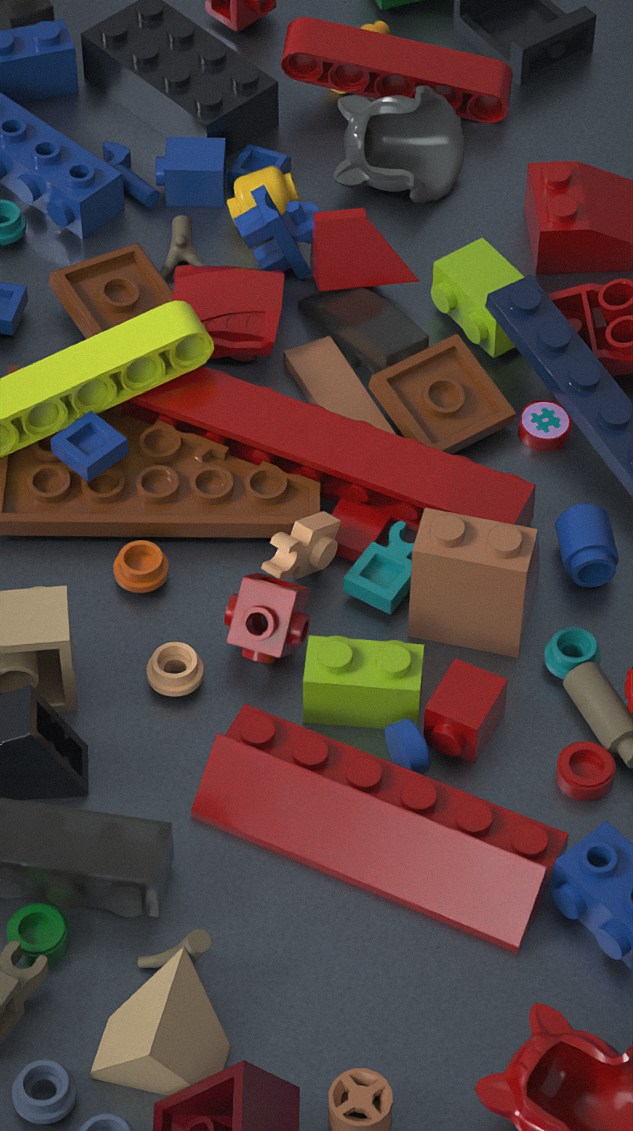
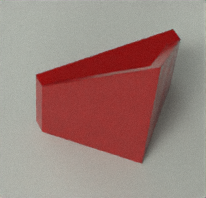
M365 208L314 212L309 263L319 291L420 282L366 217Z

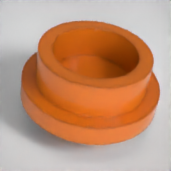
M145 540L133 541L126 544L116 557L113 565L114 577L117 583L128 591L135 593L150 592L162 586L169 575L168 559L156 544Z

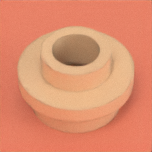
M168 642L161 645L155 650L147 663V680L150 686L158 693L166 696L178 697L187 695L198 688L204 677V667L200 656L192 647L182 642ZM174 671L181 672V673H177V674H171V672H174Z

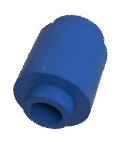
M589 503L572 505L555 522L564 569L572 577L573 581L580 586L595 587L605 584L614 577L616 566L619 562L609 514L604 508Z

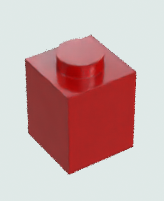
M455 658L425 706L423 736L426 743L446 756H457L475 764L505 713L508 679Z

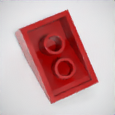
M579 161L528 163L524 209L535 274L633 271V180Z

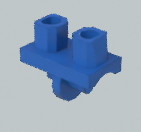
M264 185L251 191L257 206L234 218V222L249 249L274 236V239L252 250L261 270L270 272L278 269L284 272L292 268L299 280L312 274L299 250L297 242L311 243L314 212H321L318 206L311 202L299 203L297 200H293L286 205V211L281 215Z

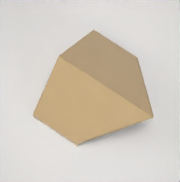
M185 945L109 1017L90 1072L91 1079L170 1096L226 1068L231 1045Z

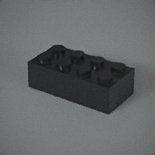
M138 0L80 33L84 78L166 139L167 137L226 138V158L244 148L247 143H252L279 126L278 81L163 0Z

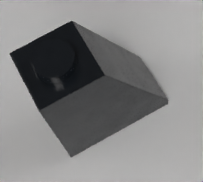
M32 685L0 695V801L68 798L88 794V745Z

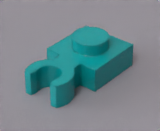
M399 521L391 527L389 531V545L386 548L373 541L343 577V592L390 615L410 591L414 543L404 542L407 523Z

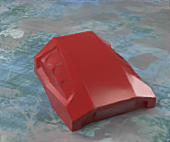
M192 264L177 266L173 274L172 282L174 283L172 301H185L191 305L214 341V350L210 358L216 359L230 356L238 361H252L258 358L259 355L270 356L281 315L285 274L278 269L269 272L237 266H196Z
M615 279L605 285L587 283L547 294L611 376L633 373V281L629 279Z

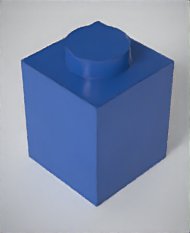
M167 137L165 157H156L155 170L156 186H165L166 206L224 208L227 176L226 138Z

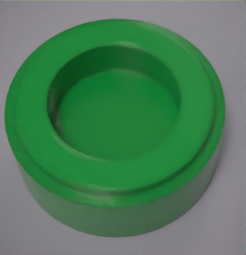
M45 903L26 905L17 910L7 924L8 943L13 940L21 943L22 958L19 962L23 965L31 967L42 954L47 957L49 966L60 960L69 947L70 936L67 919L59 909Z

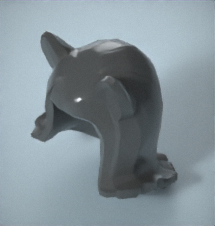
M419 85L416 87L415 98L401 95L385 96L376 100L360 95L338 99L339 111L348 120V127L344 135L346 159L338 165L333 173L334 181L350 188L369 185L389 192L410 189V198L415 203H424L430 200L438 201L451 190L452 185L458 179V173L462 169V162L464 161V151L462 148L464 136L462 135L461 118L457 115L454 107L447 102L446 98L438 95L429 86Z

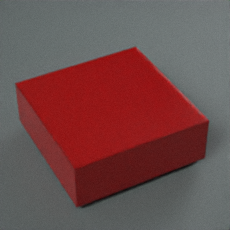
M342 498L331 513L332 516L341 520L335 537L338 543L335 555L354 562L359 559L372 541L380 545L390 529V516Z

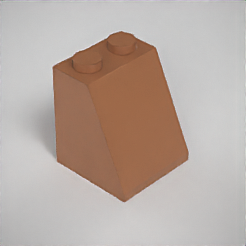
M425 508L412 550L408 636L518 658L540 570L538 529Z

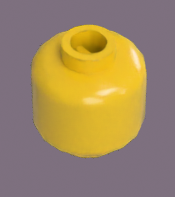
M268 166L238 177L234 182L235 197L227 199L233 222L234 218L257 206L251 191L262 185L266 187L281 215L286 211V205L290 201L297 200L300 203L301 200L291 173L283 174L278 167Z

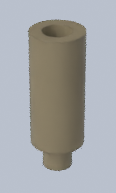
M586 662L575 667L567 674L563 681L565 690L602 746L614 758L621 757L628 768H633L632 713H629L626 704L598 663Z

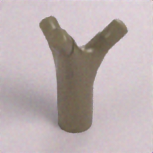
M185 215L176 216L172 221L170 250L163 267L159 271L165 280L181 261H187L189 264L196 266H205L193 248L191 240L192 222Z
M194 929L176 946L158 954L139 957L138 966L142 969L161 968L184 945L193 965H195L197 960L211 947V937L203 929Z

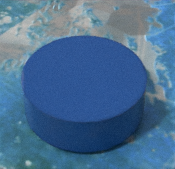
M404 718L385 727V740L393 763L421 775L428 773L431 766L430 752L417 724L408 718Z

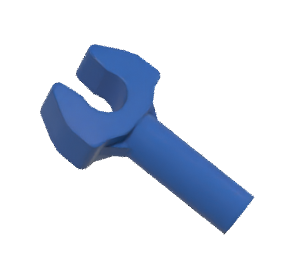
M104 141L102 143L103 158L107 161L106 163L122 173L123 189L145 206L153 207L160 198V192L128 169L131 167L130 149L119 143Z

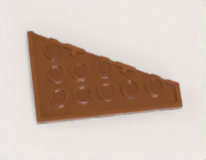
M8 366L7 375L22 369V367ZM119 404L96 415L128 439L129 453L89 482L52 454L51 438L59 432L0 458V535L272 538L278 532H284L290 536L295 521L320 512V482L299 474L285 473L278 466L262 461L259 466L230 455L229 447L193 433L180 432L173 425L157 420L152 425L126 415L125 407Z

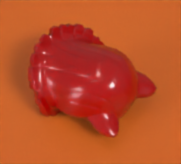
M535 1003L529 1013L531 1036L512 1054L508 1066L503 1073L485 1076L478 1081L475 1087V1092L480 1102L489 1111L509 1119L519 1131H633V1042L626 1052L620 1054L612 1045L598 1036L586 1031L574 1030L559 1011L548 1005Z

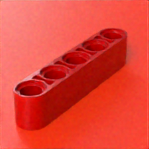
M311 17L296 18L287 27L281 68L284 74L293 80L375 99L391 95L415 98L416 87L419 85L429 86L438 95L446 98L460 118L482 123H495L505 119L509 113L513 72L510 66L500 60Z

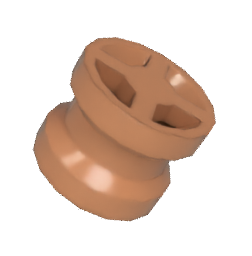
M352 1068L341 1073L332 1082L328 1092V1128L330 1131H390L392 1126L393 1093L387 1079L378 1072L367 1068ZM352 1112L364 1113L367 1118L350 1117L349 1114Z

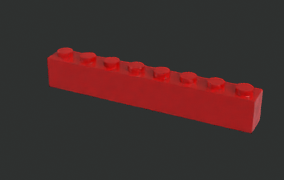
M200 366L119 404L125 407L126 415L152 425L157 420L168 423L180 432L193 433L229 447L230 455L259 466L262 461L278 466L285 473L299 474L317 482L322 477L344 479L343 482L336 484L337 487H320V497L336 503L342 498L390 516V522L393 524L403 521L407 523V529L418 532L425 508L529 527L534 518L536 484L527 482L515 474L502 473L474 463L467 457L451 455L426 446L414 438H404L376 428L366 421H356L330 412L318 404L305 403L282 395L270 387H260L237 379L222 370H212Z

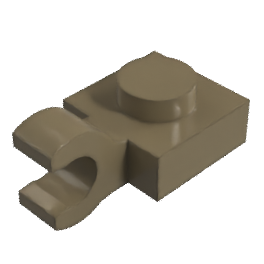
M16 940L9 942L0 953V1045L25 1013L24 1001L35 989L44 984L49 974L48 959L42 954L29 968L20 969L15 967L22 958L21 943Z

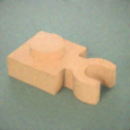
M322 511L295 521L290 536L284 532H278L271 538L270 544L276 546L278 550L271 560L265 561L262 564L261 569L279 580H284L289 576L297 580L325 569L337 551L338 543L335 537L341 520Z

